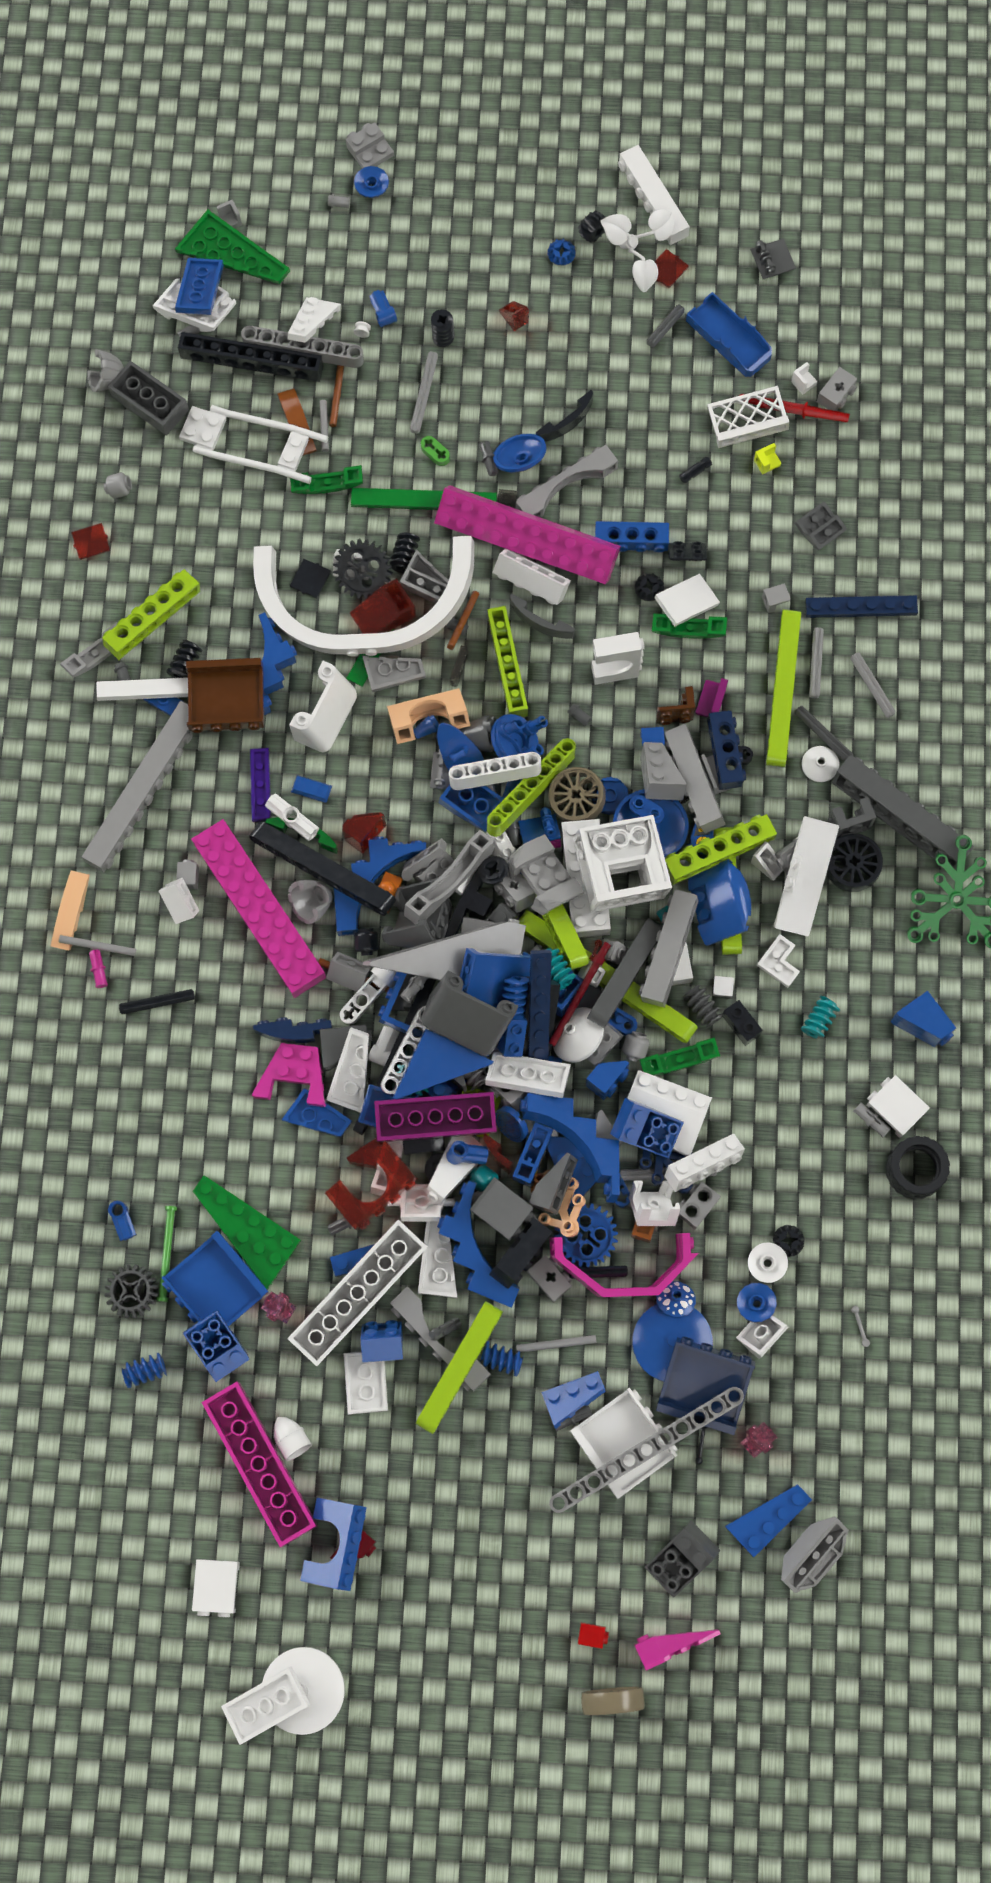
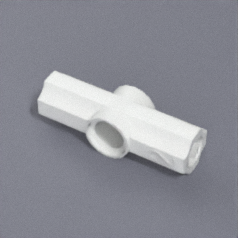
M276 793L267 800L265 807L306 840L310 841L317 835L319 827L302 815L296 807L288 804ZM291 814L297 815L294 820H288L287 818Z

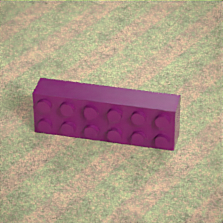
M494 1092L374 1101L378 1143L497 1133Z

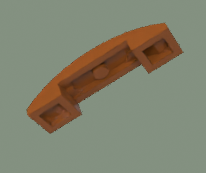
M295 389L277 393L288 424L310 430ZM312 438L308 439L309 441L302 456L317 451Z

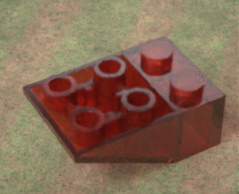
M396 578L377 589L352 610L350 615L362 634L385 633L415 618L416 608Z

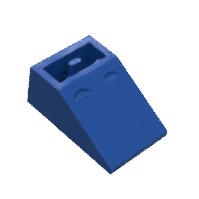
M625 1098L610 1134L620 1141L669 1158L684 1122Z
M217 1310L183 1332V1335L215 1382L250 1360L248 1353Z

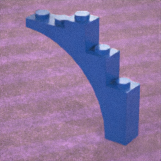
M264 612L259 615L265 639L262 662L264 715L271 712L269 706L272 705L268 694L284 687L282 681L285 678L281 669L297 663L295 659L297 652L293 645H289L287 640L283 642L279 632L275 633L273 628L276 626L271 617L268 618Z
M374 837L373 840H369L370 862L358 860L355 863H351L352 872L374 884L385 871L400 862L413 858L427 848L426 842L416 840L412 841L411 844L395 842L389 845L387 838ZM334 889L338 936L354 935L358 932V917L362 904Z
M469 1180L468 1184H463L459 1193L463 1195L461 1201H456L452 1212L455 1215L446 1214L445 1218L441 1216L437 1228L440 1229L439 1234L460 1242V1245H455L451 1254L454 1256L453 1262L475 1270L474 1273L470 1272L467 1278L468 1290L512 1308L520 1287L512 1284L507 1289L489 1275L493 1268L484 1258L478 1247L472 1228L470 1209L477 1183Z

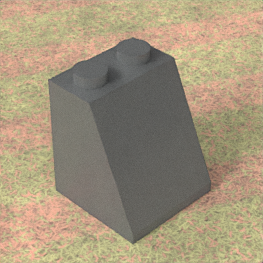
M495 1177L470 1209L473 1214L509 1241L512 1238L516 1240L522 1232L520 1227L524 1222L528 1224L534 1216V1213H532L534 1208Z

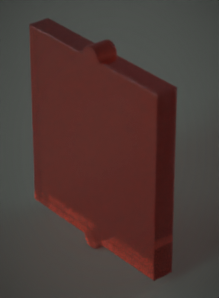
M666 249L655 260L658 267L656 281H660L670 288L689 268V265L682 261L679 256Z
M102 523L71 532L75 543L73 546L77 550L80 560L111 551L107 541L108 535L105 534Z

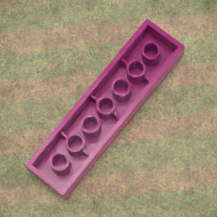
M235 1382L201 1402L279 1547L286 1546L316 1528L318 1525L241 1384Z

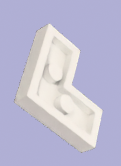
M779 934L757 964L759 968L787 988L800 973L799 970L785 961L794 949L795 944Z

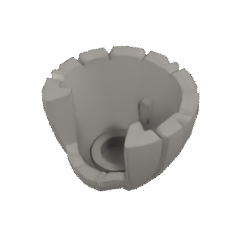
M95 349V356L100 358L102 369L101 372L88 370V383L93 392L108 390L107 386L121 372L124 366L115 355L107 351Z
M300 880L289 886L288 899L289 903H291L290 906L293 907L292 910L294 914H297V918L306 924L318 921L332 902V891L323 882Z

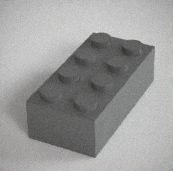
M131 360L107 386L113 399L166 436L189 411L185 398Z

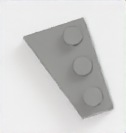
M362 656L372 692L426 678L421 659L371 658L369 656Z

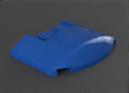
M729 859L688 878L689 891L698 897L696 915L699 925L697 927L706 946L746 932L749 926H746L748 916H751L749 889L743 874Z

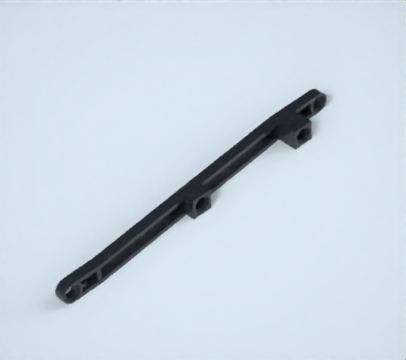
M479 867L457 904L448 924L445 938L458 934L463 918L467 913L480 920H485L493 906L492 899L478 893L484 883L479 876ZM428 978L424 983L423 989L418 991L404 1022L405 1024L411 1025L417 1011L426 1006L436 979ZM400 1031L376 1086L381 1087V1081L405 1037V1033ZM400 1062L395 1063V1065H394V1070H395V1071H396V1069H397V1065H399ZM391 1079L385 1082L386 1089H388ZM357 1120L353 1131L363 1135L368 1125L359 1123Z

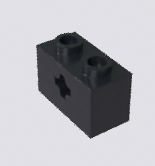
M740 1000L723 1011V1018L745 1046L761 1035L762 1028Z

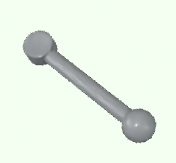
M853 1306L851 1311L855 1314L863 1339L861 1342L862 1346L868 1347L870 1341L866 1339L858 1313L859 1308Z

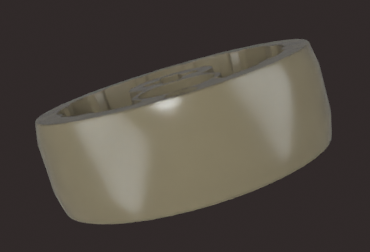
M572 767L563 770L553 779L548 794L549 804L555 815L564 822L592 820L599 816L604 808L606 791L602 781L594 772L582 767ZM572 777H576V785H575V786L573 785V783H572V781H571V778H572ZM568 780L571 788H568L562 783ZM587 783L593 784L590 791L583 789ZM560 787H562L563 789H565V790L568 791V792H557V791H558V789H559ZM576 793L580 795L579 799L574 796ZM557 797H566L556 802ZM587 798H598L596 804H593ZM569 802L563 811L559 810V806ZM585 803L593 808L588 813L583 806ZM572 805H574L573 815H566ZM579 806L584 813L581 816H577V807Z
M616 1687L582 1692L581 1704L583 1714L607 1715L643 1710L645 1707L643 1688Z

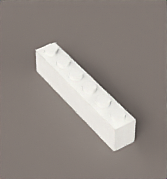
M636 145L620 153L619 168L627 175L628 183L635 188L637 197L642 199L646 212L651 214L655 210L664 209L672 212L674 215V229L669 238L666 239L668 243L672 245L688 237L690 226L640 146Z

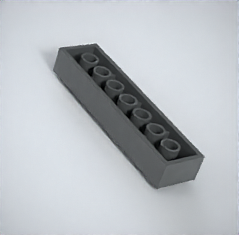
M850 754L837 770L832 784L859 804L860 799L868 797L876 817L934 860L938 854L946 855L948 862L956 870L958 848L955 845V840L959 836L952 826L942 823L937 815L926 811L921 803L911 800L906 792L895 788L890 780L879 776L875 769L864 765V762L859 757H854ZM961 839L960 845H965L966 839ZM973 845L971 846V848H970L969 850L966 851V858L968 857V855L970 854L971 850L973 849V847H974ZM939 857L938 862L943 863L945 857Z

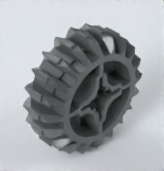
M127 1264L126 1271L119 1267L120 1274L115 1271L112 1272L115 1278L114 1280L111 1278L107 1279L112 1284L111 1286H105V1289L110 1290V1292L105 1293L104 1296L106 1298L111 1297L106 1303L107 1305L114 1304L111 1307L113 1312L118 1309L117 1315L119 1316L124 1313V1317L129 1318L130 1313H132V1317L137 1318V1312L144 1316V1308L148 1311L151 1310L148 1304L155 1305L156 1302L152 1300V1297H158L159 1295L153 1292V1290L159 1289V1286L152 1285L157 1280L155 1277L150 1278L152 1275L151 1271L145 1273L146 1268L141 1267L139 1270L137 1264L133 1266L132 1270L131 1265ZM132 1275L141 1277L133 1283H128L124 1279ZM120 1283V1285L123 1288V1292L119 1296L120 1299L118 1300L117 1287ZM146 1283L147 1293L143 1299L140 1291L143 1284ZM126 1285L134 1289L136 1296L131 1294L128 1296L130 1292ZM132 1299L139 1303V1305L134 1307L122 1306L125 1302Z

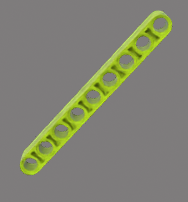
M782 610L766 765L785 767L801 611Z

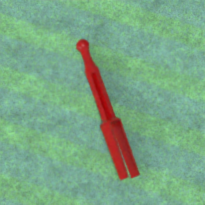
M765 397L766 400H768V401H770V402H772V403H774V401L776 400V399L766 398V397ZM751 398L748 404L758 405L760 400ZM782 400L786 413L802 415L803 419H805V416L841 422L849 421V413L810 406L808 402L800 404ZM762 402L760 408L770 409L771 406Z

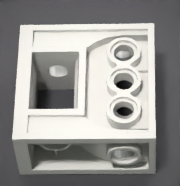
M654 815L579 828L573 843L591 912L664 899L672 889ZM638 870L642 886L614 891L611 875Z

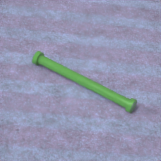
M165 1206L167 1214L161 1277L169 1273L174 1214L177 1211L176 1206ZM160 1277L159 1297H156V1301L168 1302L167 1290L162 1285L164 1280Z

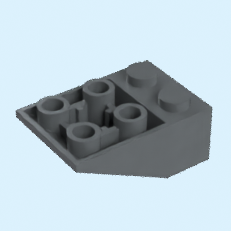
M691 1520L645 1568L674 1598L715 1559L721 1550Z

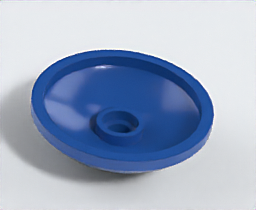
M535 434L513 436L496 448L495 456H493L494 463L498 469L505 472L517 473L526 471L542 460L547 450L546 443L542 437Z

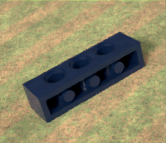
M731 710L709 713L707 724L719 790L742 787L744 780H746V772L741 766V763H743L742 752L738 750L740 739L739 735L735 733L737 726L736 718L732 717ZM720 730H725L728 734L723 735L720 733ZM723 748H730L732 752H725ZM726 765H732L735 769L729 770Z

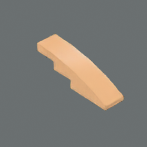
M70 871L59 907L51 947L71 950L72 945L59 943L60 935L74 937V932L77 931L90 874Z

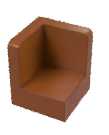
M635 1222L631 1237L650 1243L655 1226H637Z

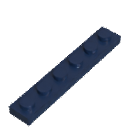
M917 595L816 597L805 599L806 618L917 616L918 614Z
M534 950L530 954L527 1057L548 1061L551 950Z

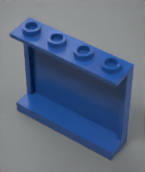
M466 948L460 978L463 980L462 991L495 1008L500 1001L507 1000L502 997L503 993H508V991L503 989L504 986L509 985L504 982L505 978L530 976V954L527 952H523L522 955L481 953L473 948Z
M219 1231L213 1233L199 1248L167 1275L161 1277L164 1280L162 1285L169 1293L171 1291L177 1296L175 1301L181 1308L185 1306L190 1311L187 1315L194 1323L201 1321L217 1310L227 1325L230 1326L269 1293Z

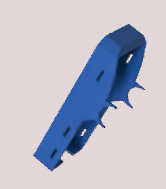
M713 292L704 299L703 304L697 309L694 307L687 313L686 322L745 377H752L771 360L772 348L755 329L756 326H752L746 316L744 319H741Z

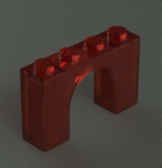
M386 1141L371 1153V1156L384 1170L387 1177L386 1190L379 1199L372 1202H362L341 1180L325 1192L354 1230H364L371 1224L369 1220L374 1216L379 1217L382 1215L389 1203H396L401 1198L400 1194L406 1190L408 1192L416 1185L415 1181L418 1179Z

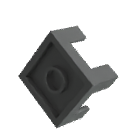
M868 797L860 799L861 807L854 812L856 817L848 820L844 815L842 807L831 810L833 818H828L827 821L828 823L839 825L836 840L844 835L858 834L872 828L876 815Z

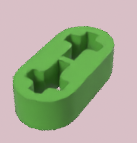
M426 436L421 440L422 452L435 464L445 466L449 463V451L435 438ZM426 443H427V444H431V443H432V448L429 447V446L426 448V445H425V444H426ZM438 454L441 456L445 455V459H439Z

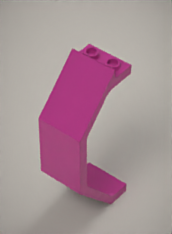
M690 1233L675 1234L676 1260L651 1286L603 1288L564 1257L562 1237L550 1238V1258L597 1297L660 1295L699 1253H691V1249L694 1248L693 1237H690Z

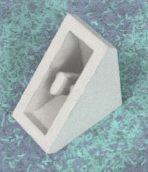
M765 841L753 855L751 864L773 881L783 871L776 863L777 857L774 850Z

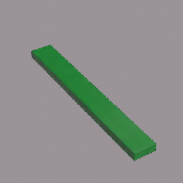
M352 488L351 507L438 510L443 491ZM470 492L497 502V493Z

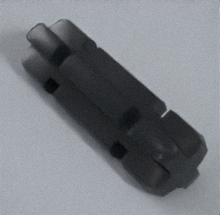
M704 457L700 462L687 469L686 472L679 475L681 481L687 483L692 477L694 478L702 473L705 468L712 466L711 459Z

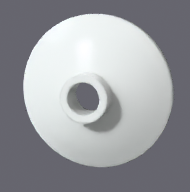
M816 746L810 748L804 754L801 766L804 774L812 781L826 782L835 777L839 769V759L830 748ZM822 759L825 763L819 764L818 760Z
M761 1243L753 1248L749 1254V1270L754 1278L761 1282L772 1283L778 1281L787 1271V1255L780 1246L774 1243ZM765 1260L771 1261L770 1267L764 1265Z

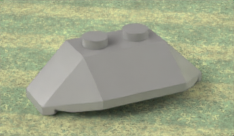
M835 1516L810 1524L784 1555L781 1580L794 1593L816 1586L843 1555L846 1535H848L849 1530Z

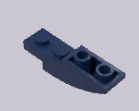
M287 1017L278 1018L275 1022L259 1021L257 1025H253L255 1033L265 1038L294 1044L315 1042V1035L320 1034L321 1029L333 1028L331 1020L327 1021L326 1018L318 1019L316 1023L310 1024L308 1022H299L297 1026H294L292 1020Z

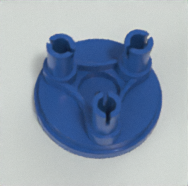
M507 714L498 718L491 729V741L497 756L500 758L528 752H536L542 755L544 749L539 744L536 733L538 730L547 727V719L541 722L545 717L540 716L533 721H527L523 717L514 714Z

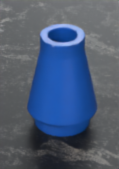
M434 715L427 716L413 729L417 739L435 733L439 723Z

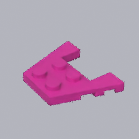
M281 1043L254 1089L252 1097L271 1100L275 1081L310 1085L307 1104L325 1107L320 1049L312 1046Z

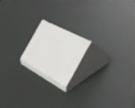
M772 1315L763 1322L750 1321L736 1338L752 1354L760 1359L789 1327Z

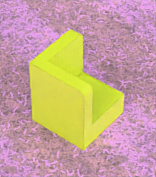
M775 443L755 452L754 461L762 475L781 466V461L775 453Z

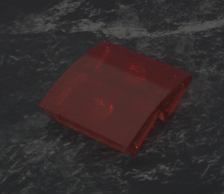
M484 1134L483 1141L485 1146H487L488 1153L500 1168L510 1174L513 1170V1162L500 1154L502 1151L501 1144L487 1134Z

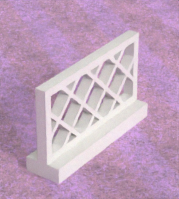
M778 386L707 404L718 448L789 430V419L786 416ZM775 392L776 400L774 403L765 399L767 394ZM751 398L760 400L756 408L748 404ZM737 402L742 405L739 412L730 408L732 403ZM762 402L771 406L768 413L759 410ZM720 407L725 411L720 417L714 414V408ZM745 407L753 411L750 418L741 414ZM775 408L781 411L782 416L774 418L770 413ZM727 412L736 415L732 423L723 419ZM756 413L765 417L762 422L757 423L752 420ZM738 418L747 421L743 427L735 425V422ZM721 422L729 426L727 431L719 433L718 426Z

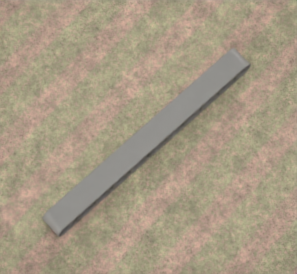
M732 1387L552 1496L549 1503L550 1508L556 1513H561L741 1404L744 1399L743 1391L740 1388ZM731 1391H736L739 1394V1400L736 1403L729 1400L728 1395ZM716 1401L722 1405L720 1413L712 1411L711 1404ZM696 1412H701L704 1415L705 1420L702 1424L694 1421L693 1418ZM678 1423H684L687 1426L685 1434H679L676 1431ZM660 1434H668L670 1441L667 1445L660 1444L658 1440ZM643 1444H649L652 1447V1453L649 1456L642 1454L641 1447ZM628 1454L632 1455L635 1459V1463L631 1467L626 1466L623 1462L624 1456ZM609 1465L617 1468V1475L615 1477L607 1476L606 1468ZM591 1476L599 1478L600 1484L597 1488L589 1486L588 1479ZM575 1486L582 1489V1496L578 1499L572 1498L570 1494L571 1489ZM557 1497H561L565 1502L564 1507L560 1510L553 1507V1500Z

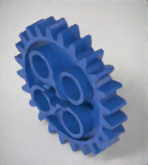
M585 1203L577 1218L579 1227L585 1232L589 1230L590 1237L597 1241L600 1247L594 1245L587 1237L583 1239V1233L580 1230L577 1239L572 1241L565 1237L559 1228L555 1227L559 1234L554 1235V1237H562L563 1252H566L565 1258L571 1257L572 1264L576 1260L579 1261V1267L582 1266L583 1262H586L587 1267H589L592 1261L597 1266L598 1259L604 1263V1255L611 1257L608 1250H615V1247L611 1244L618 1243V1240L613 1238V1236L618 1235V1231H613L617 1224L610 1223L613 1216L606 1217L608 1210H605L603 1213L600 1212L601 1205L594 1209L593 1203H591L590 1207H587ZM568 1207L569 1216L572 1211L570 1207ZM584 1215L591 1218V1223L587 1226H583L580 1223V1218ZM597 1229L605 1230L606 1236L603 1239L595 1237ZM584 1244H590L593 1250L591 1253L585 1254L581 1247Z

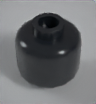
M373 928L358 929V932L354 934L355 951L361 952V956L373 955V951L379 949L378 933L373 931Z

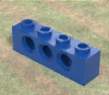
M596 521L595 537L621 546L620 552L627 550L664 552L668 551L669 523ZM612 535H614V536H617L618 538H617V539H611V538H609V537L612 536ZM634 536L636 539L630 540L628 537ZM652 536L654 539L648 540L646 537Z

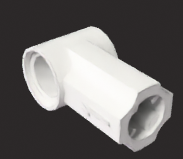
M383 1026L376 1045L374 1044L371 1048L368 1060L385 1066L399 1032L391 1027Z

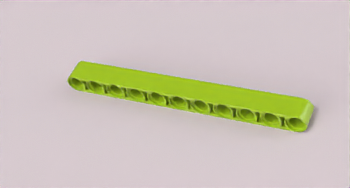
M525 910L519 919V924L526 925L525 935L545 949H557L544 920L534 913ZM585 949L588 960L592 961L595 955ZM604 962L601 968L606 972L599 986L605 989L616 969ZM632 982L621 1001L681 1042L687 1044L698 1029L697 1025L667 1004L663 1008L642 1002L641 995H639L641 986Z

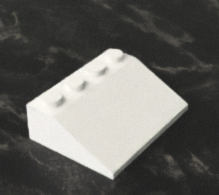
M638 1070L628 1099L683 1121L684 1124L672 1151L685 1156L691 1155L712 1097Z

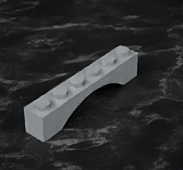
M607 445L597 447L590 455L581 457L576 464L567 466L557 476H551L543 485L534 487L532 492L527 495H521L516 501V509L542 518L550 500L558 491L578 480L606 477L618 469V460Z
M479 830L466 843L449 868L436 881L425 889L418 891L405 904L404 916L414 924H418V920H427L481 863L493 853L495 840Z
M407 1286L390 1302L393 1306L390 1310L398 1318L402 1316L407 1321L404 1325L412 1333L416 1331L420 1335L418 1340L425 1347L430 1345L434 1350L432 1354L439 1362L444 1360L449 1365L455 1354L443 1347L437 1340H431L429 1336L430 1331L423 1315L422 1301ZM476 1359L462 1386L467 1391L471 1389L474 1392L491 1374Z

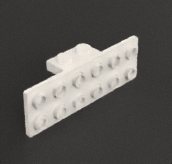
M806 816L803 817L774 922V928L809 936L839 825Z

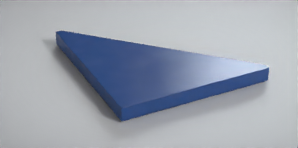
M425 1029L393 1098L399 1099L489 1066L494 1061Z

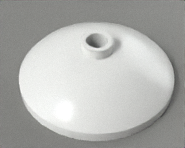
M587 1007L576 1008L570 1021L565 1025L556 1046H553L555 1053L562 1060L571 1063L580 1062L592 1055L600 1045L604 1028L587 1019L592 1009Z

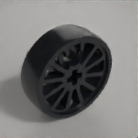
M847 834L835 840L832 854L837 851L841 855H831L826 873L830 881L836 887L848 892H859L871 887L879 878L883 868V857L878 845L869 837L861 834ZM849 843L855 844L854 852H852ZM858 844L864 846L860 853L857 852ZM845 845L848 854L844 850H842L840 846ZM866 850L871 852L869 855L862 856ZM873 858L875 860V863L867 862L865 860ZM851 860H854V863H857V865L853 866V863H850ZM834 862H843L844 868L840 869V867L835 866ZM864 866L875 868V873H872ZM861 871L868 875L870 878L865 881ZM847 872L851 873L850 882L842 879ZM855 873H857L860 883L853 882Z

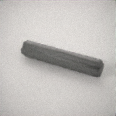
M680 304L676 305L647 339L648 346L653 348L683 315L685 310Z

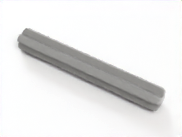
M818 627L813 630L810 698H819L824 629Z
M859 652L851 656V661L887 718L893 716L896 713L894 707Z

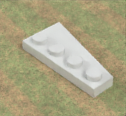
M306 297L288 332V340L307 342L316 333L317 328H322L327 319L330 320L335 312L338 313L340 311L341 304L318 300L314 297Z
M352 1027L349 1029L326 1099L360 1113L366 1090L368 1033Z
M426 1222L424 1244L427 1248L422 1254L418 1294L457 1298L450 1238L439 1234L440 1229L437 1228L439 1222Z

